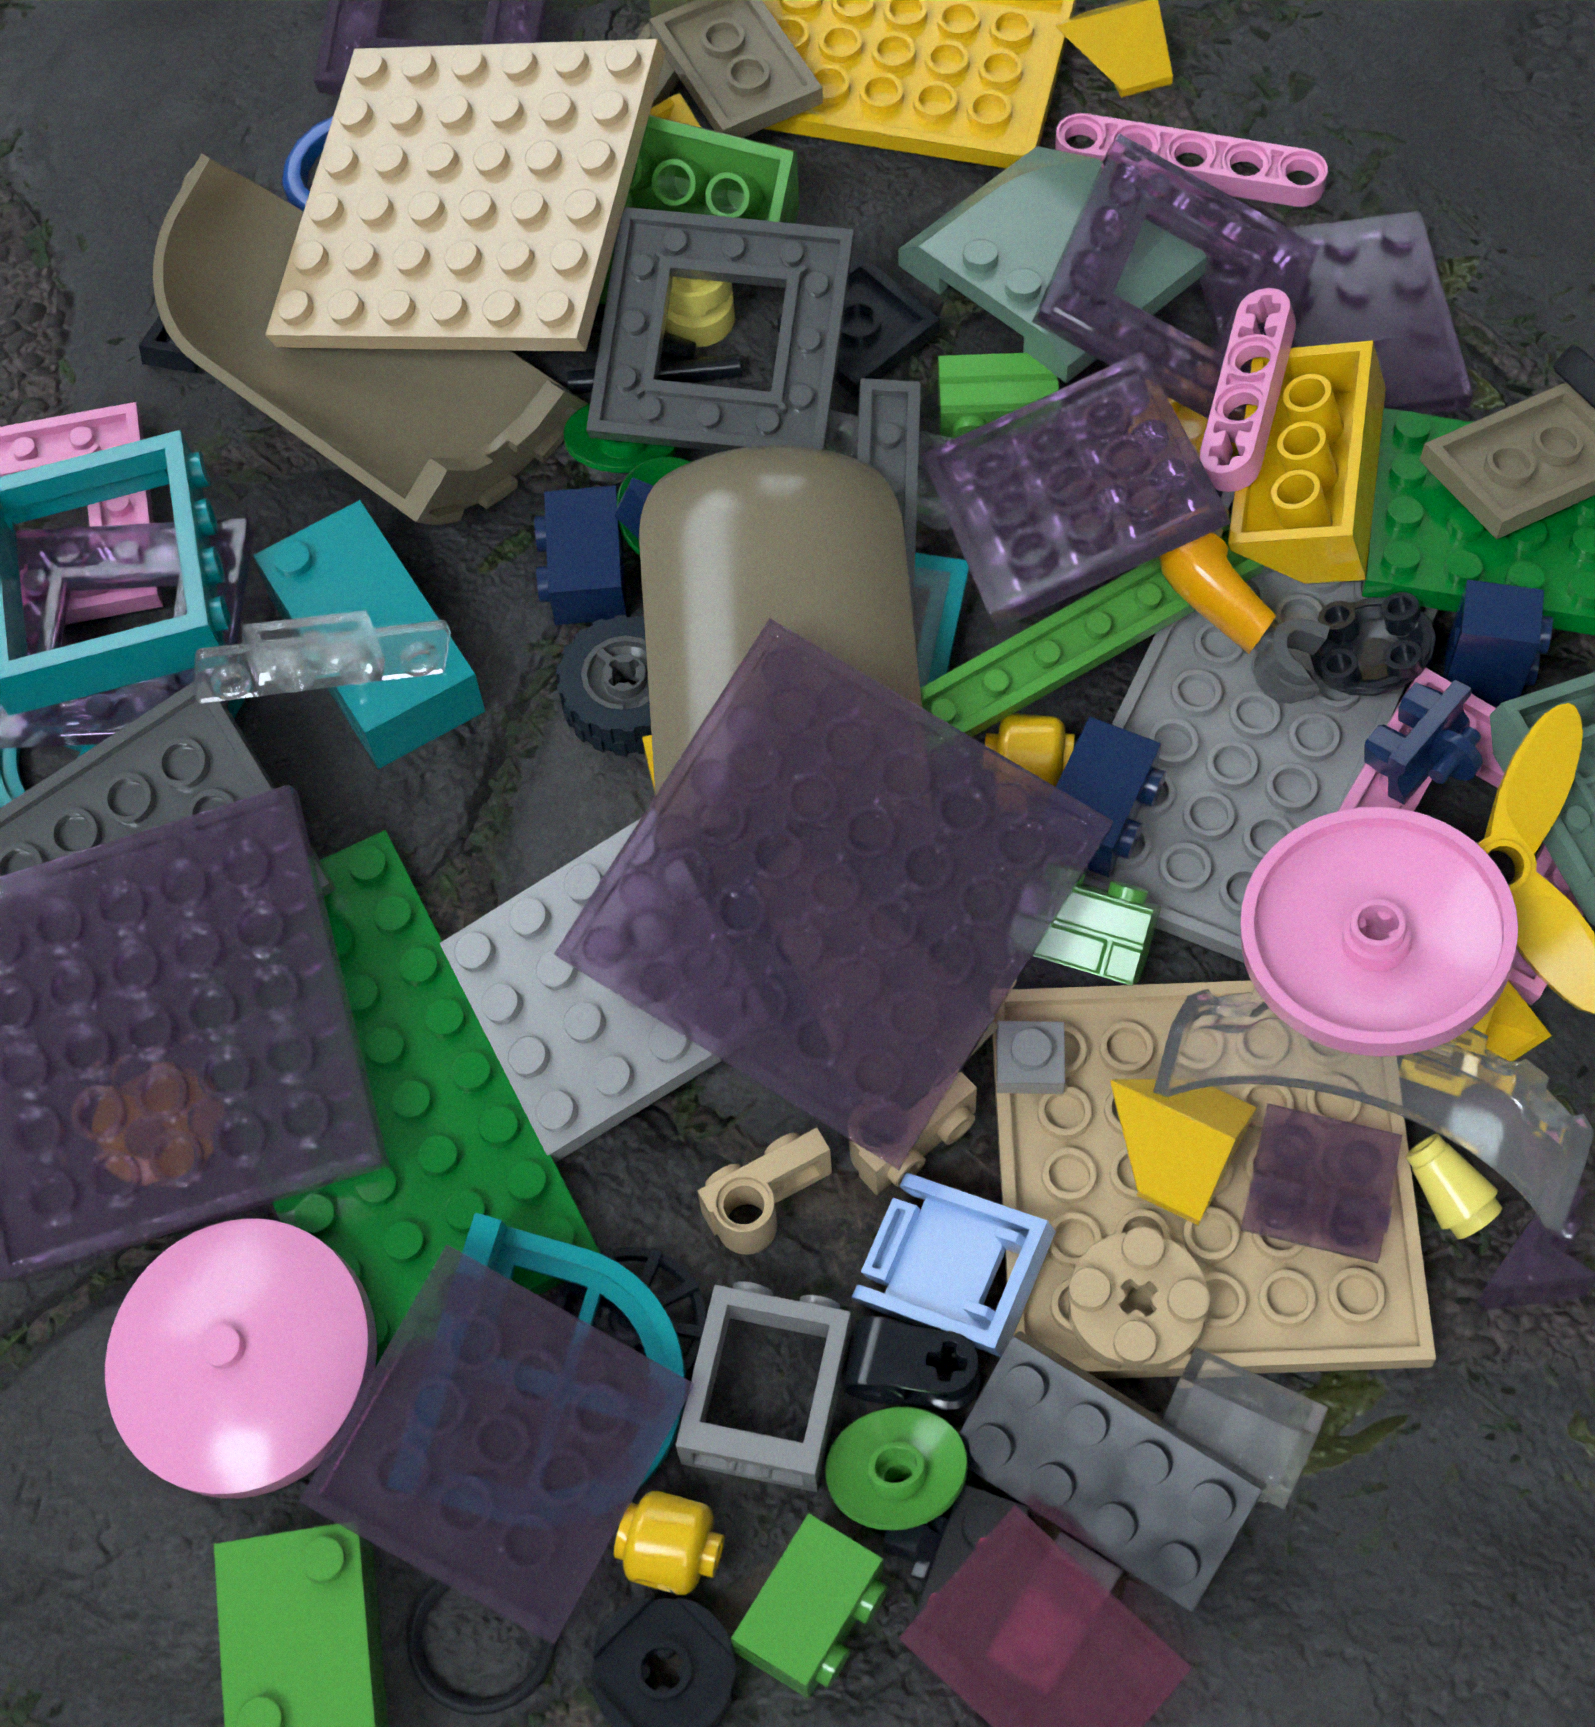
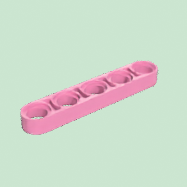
M1091 114L1067 116L1060 121L1056 128L1055 150L1097 158L1131 180L1299 207L1316 203L1321 199L1325 190L1328 174L1327 163L1318 153L1308 149ZM1075 135H1084L1094 140L1095 144L1086 149H1076L1068 145L1066 140ZM1129 144H1139L1146 147L1150 153L1141 158H1131L1123 154L1120 149ZM1183 153H1194L1201 156L1205 162L1196 167H1186L1178 163L1175 158ZM1238 162H1250L1256 165L1260 171L1252 176H1242L1235 173L1231 166ZM1293 171H1305L1314 176L1315 181L1308 185H1297L1288 180L1286 175Z

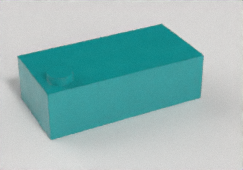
M360 500L253 555L268 596L377 769L485 712L474 671Z

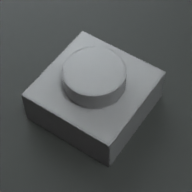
M997 1021V1093L1064 1094V1022Z

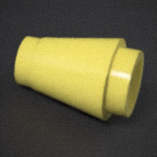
M1439 1133L1424 1139L1406 1154L1405 1158L1412 1166V1170L1441 1229L1450 1228L1457 1239H1463L1478 1232L1493 1221L1502 1211V1206L1495 1198L1498 1189L1453 1147L1446 1143Z

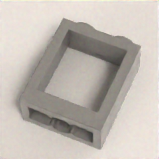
M735 1282L732 1288L714 1285L676 1442V1449L681 1464L818 1492L852 1335L851 1312L840 1310L841 1306L837 1302L822 1296L804 1295L800 1297V1301L774 1297L773 1292L769 1288L751 1282ZM730 1319L827 1338L804 1443L705 1423Z

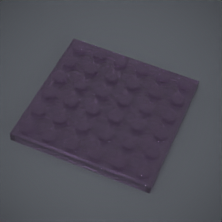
M769 618L554 955L900 1171L1107 837L1114 821Z
M286 785L0 877L1 1282L12 1283L390 1166L298 792L292 786Z

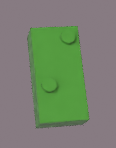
M358 1520L214 1544L225 1727H389L373 1541Z

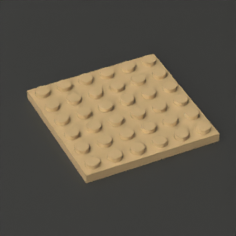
M658 39L354 49L265 336L276 348L586 351L666 54Z
M1251 980L990 990V1016L996 1024L997 1021L1064 1022V1094L997 1093V1029L992 1034L1002 1205L1045 1219L1056 1231L1014 1334L1022 1331L1097 1379L1432 1367L1436 1360L1411 1165L1405 1158L1409 1150L1396 1056L1379 1057L1342 1052L1305 1037L1283 1022L1267 1006ZM1110 1079H1197L1257 1107L1256 1113L1199 1226L1137 1196V1187ZM1135 1227L1154 1229L1161 1237L1170 1239L1184 1248L1200 1267L1210 1296V1304L1201 1335L1195 1347L1181 1361L1158 1372L1143 1373V1369H1129L1120 1366V1370L1100 1363L1078 1342L1069 1320L1068 1289L1079 1259L1098 1241L1116 1233H1127ZM1008 1250L1005 1251L1007 1282L1019 1254ZM1133 1286L1123 1290L1126 1299L1120 1307L1125 1313L1129 1314L1138 1309L1145 1316H1148L1154 1312L1150 1305L1153 1294L1145 1288L1137 1290Z

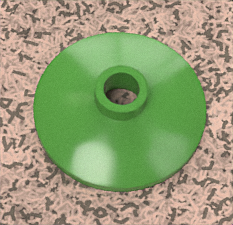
M892 1407L871 1412L847 1426L831 1446L825 1471L830 1495L838 1508L846 1516L859 1524L875 1529L903 1530L935 1519L954 1503L965 1484L968 1464L962 1439L947 1421L926 1410L911 1407ZM900 1478L907 1479V1480L902 1481V1482L891 1483L892 1481H894V1480H896V1479H900Z

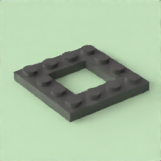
M624 207L615 241L586 430L589 437L718 452L763 445H794L826 450L855 242L854 229ZM673 277L786 288L771 392L658 380Z

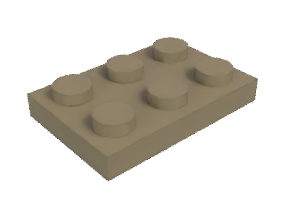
M694 0L649 19L652 38L658 39L666 53V59L714 131L743 138L823 104L822 86L762 0Z
M1565 382L1426 442L1420 461L1498 539L1595 495V409Z

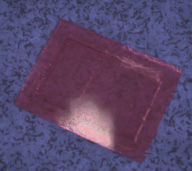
M1016 1505L1009 1510L986 1538L980 1539L977 1542L974 1552L940 1591L928 1598L927 1606L899 1636V1639L992 1727H1142L1192 1669L1191 1666Z

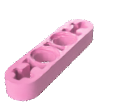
M1265 288L1248 294L1241 301L1236 312L1200 449V461L1207 480L1218 491H1239L1249 486L1257 478L1261 470L1296 329V319L1291 302L1286 293L1279 289ZM1266 321L1264 327L1266 335H1261L1258 324ZM1265 357L1269 359L1268 364L1257 372L1245 373L1240 371L1241 366L1252 358ZM1252 404L1258 407L1251 417L1244 420L1234 421L1227 418L1229 413L1240 405ZM1231 442L1236 443L1240 455L1232 457V459L1233 448Z

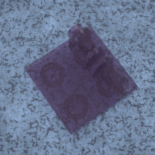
M1267 1103L1240 1230L1378 1264L1384 1233H1387L1392 1213V1206H1389L1402 1135Z

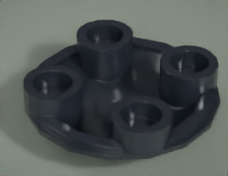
M1397 592L1388 597H1369L1352 603L1335 601L1323 607L1319 613L1318 620L1319 623L1329 626L1330 629L1327 639L1314 655L1309 654L1315 674L1328 687L1348 695L1376 696L1400 689L1418 677L1433 658L1436 636L1430 618L1420 610L1418 599L1407 592Z

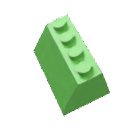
M649 115L630 184L629 195L632 197L633 208L796 224L799 211L797 151Z

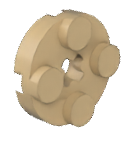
M1135 1227L1127 1233H1116L1091 1246L1076 1264L1068 1289L1070 1326L1081 1346L1094 1359L1106 1366L1120 1370V1366L1129 1369H1143V1373L1167 1369L1181 1361L1191 1352L1200 1338L1210 1304V1296L1206 1288L1204 1275L1193 1257L1179 1244L1161 1237L1157 1231L1148 1227ZM1132 1286L1137 1290L1143 1288L1149 1290L1153 1294L1150 1305L1154 1312L1148 1316H1145L1138 1309L1129 1314L1125 1313L1120 1307L1126 1299L1123 1290Z

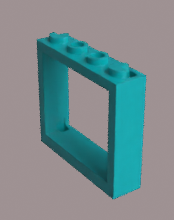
M181 430L0 477V704L9 716L227 660L223 630L228 629V625H231L232 622L227 604L222 596H218L217 584L225 582V573L219 553L215 546L211 547L210 536L218 534L215 513L209 499H204L203 488L211 486V479L205 469L202 452L192 453ZM169 484L187 614L28 656L15 524Z

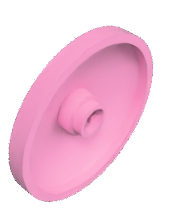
M1359 807L1333 812L1313 819L1291 831L1267 852L1253 872L1245 890L1240 922L1241 950L1247 972L1258 994L1267 1006L1292 1029L1317 1043L1342 1052L1379 1057L1399 1056L1432 1049L1449 1042L1469 1030L1490 1011L1503 992L1513 967L1518 939V920L1513 896L1503 874L1490 856L1464 833L1443 821L1410 810L1390 807Z
M238 1219L210 1225L193 1232L162 1252L144 1270L127 1293L113 1323L105 1360V1385L109 1408L117 1430L127 1447L143 1465L160 1478L188 1491L216 1498L238 1499L259 1496L286 1487L320 1466L339 1447L357 1422L368 1398L376 1367L377 1332L374 1314L365 1289L353 1269L332 1248L302 1229L274 1220Z

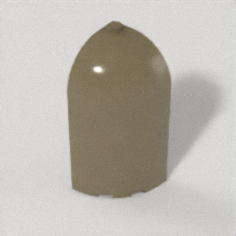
M201 153L194 167L186 174L182 182V188L164 219L156 243L153 261L154 294L161 320L176 346L195 364L415 522L427 525H442L460 521L464 509L477 503L485 509L491 507L518 488V480L514 477L534 458L544 463L564 441V427L567 420L578 409L589 403L511 350L276 348L265 334L304 211L249 178Z
M763 445L728 450L700 458L663 476L653 486L646 498L639 528L659 847L677 850L679 853L708 860L746 847L779 843L778 830L814 828V840H848L887 848L934 828L904 527L898 501L886 479L869 464L850 456L818 448L794 445Z

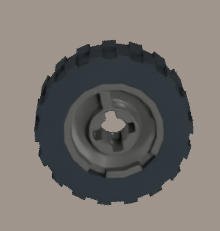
M626 614L615 615L613 619L605 621L602 618L593 622L592 626L588 629H581L575 634L573 642L570 645L566 644L561 653L562 661L561 664H557L556 675L564 717L569 728H574L576 737L583 743L587 741L592 744L595 750L603 753L605 750L614 752L618 756H627V753L638 752V755L644 754L642 737L652 735L644 616L637 615V618L626 617ZM630 679L635 681L636 684L632 686L629 682L620 683V681Z

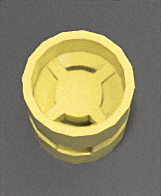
M673 277L665 331L695 342L696 347H706L721 341L731 332L735 322L732 283Z

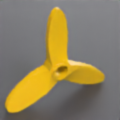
M1565 703L1557 705L1544 713L1530 728L1516 749L1498 787L1485 837L1477 842V844L1487 854L1490 851L1506 853L1515 865V874L1508 886L1517 912V951L1536 975L1563 1000L1578 1010L1595 1015V933L1574 904L1536 871L1537 862L1534 855L1558 818L1574 781L1582 748L1583 728L1581 716L1575 705Z

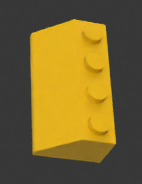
M1373 340L1290 349L1261 470L1257 478L1249 486L1234 493L1228 538L1230 551L1304 584L1366 579L1386 390ZM1265 357L1252 358L1251 373L1263 369L1268 364L1269 359ZM1246 404L1244 419L1251 417L1258 407Z

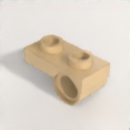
M958 1069L907 1113L899 1105L886 1099H872L859 1105L853 1111L848 1125L850 1158L854 1167L859 1171V1177L878 1195L891 1183L896 1187H900L905 1173L916 1175L925 1164L926 1159L924 1156L941 1141L946 1145L954 1143L972 1126L975 1121L973 1114L976 1113L977 1087ZM882 1130L891 1133L896 1138V1141L886 1148L877 1149L866 1145L862 1139L870 1132Z
M818 1128L801 1136L799 1133L794 1132L778 1138L767 1147L765 1155L743 1167L740 1164H731L719 1169L707 1179L705 1187L697 1190L702 1215L714 1236L718 1234L720 1240L728 1249L739 1254H754L764 1250L771 1244L777 1232L775 1203L832 1174L830 1149ZM740 1205H754L763 1211L761 1216L750 1224H737L728 1218L731 1211Z

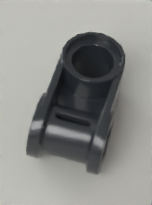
M862 1317L857 1319L843 1390L847 1394L863 1401L877 1404H903L942 1412L961 1411L969 1407L976 1400L981 1388L978 1354L973 1344L964 1335L953 1331L910 1326L896 1320L881 1317ZM947 1363L959 1365V1371L953 1372L950 1382L938 1380L937 1374L944 1372Z

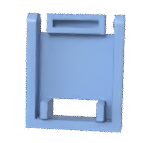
M905 1173L900 1188L913 1197L925 1200L920 1210L914 1204L892 1198L861 1270L867 1278L888 1286L884 1294L871 1288L857 1285L851 1298L864 1307L918 1327L953 1331L964 1335L973 1344L974 1348L1002 1357L1018 1325L1056 1233L1055 1229L1045 1219L913 1174ZM1008 1250L1019 1254L997 1309L994 1311L983 1304L1005 1251Z

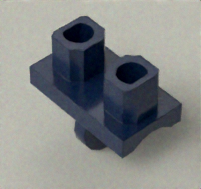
M1454 680L1445 692L1442 693L1415 682L1403 696L1398 707V721L1413 728L1411 732L1406 736L1383 724L1378 725L1366 739L1364 744V762L1388 777V797L1405 805L1428 776L1434 782L1443 784L1449 777L1468 781L1474 778L1480 771L1483 761L1481 754L1475 746L1481 740V735L1476 729L1469 727L1470 720L1463 707V704L1471 696V687Z

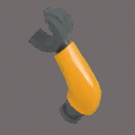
M1205 496L1187 498L1182 510L1184 516L1179 518L1177 525L1168 526L1163 530L1160 539L1158 556L1163 575L1178 595L1245 652L1250 654L1253 648L1259 652L1254 660L1253 673L1257 685L1265 695L1277 702L1288 704L1312 699L1320 689L1310 671L1291 656L1288 648L1314 655L1327 639L1330 627L1302 618L1287 620L1278 626L1272 623L1277 615L1254 593L1227 559L1229 548L1225 541L1221 539L1223 532L1221 527L1226 524L1229 514L1227 507L1221 502Z

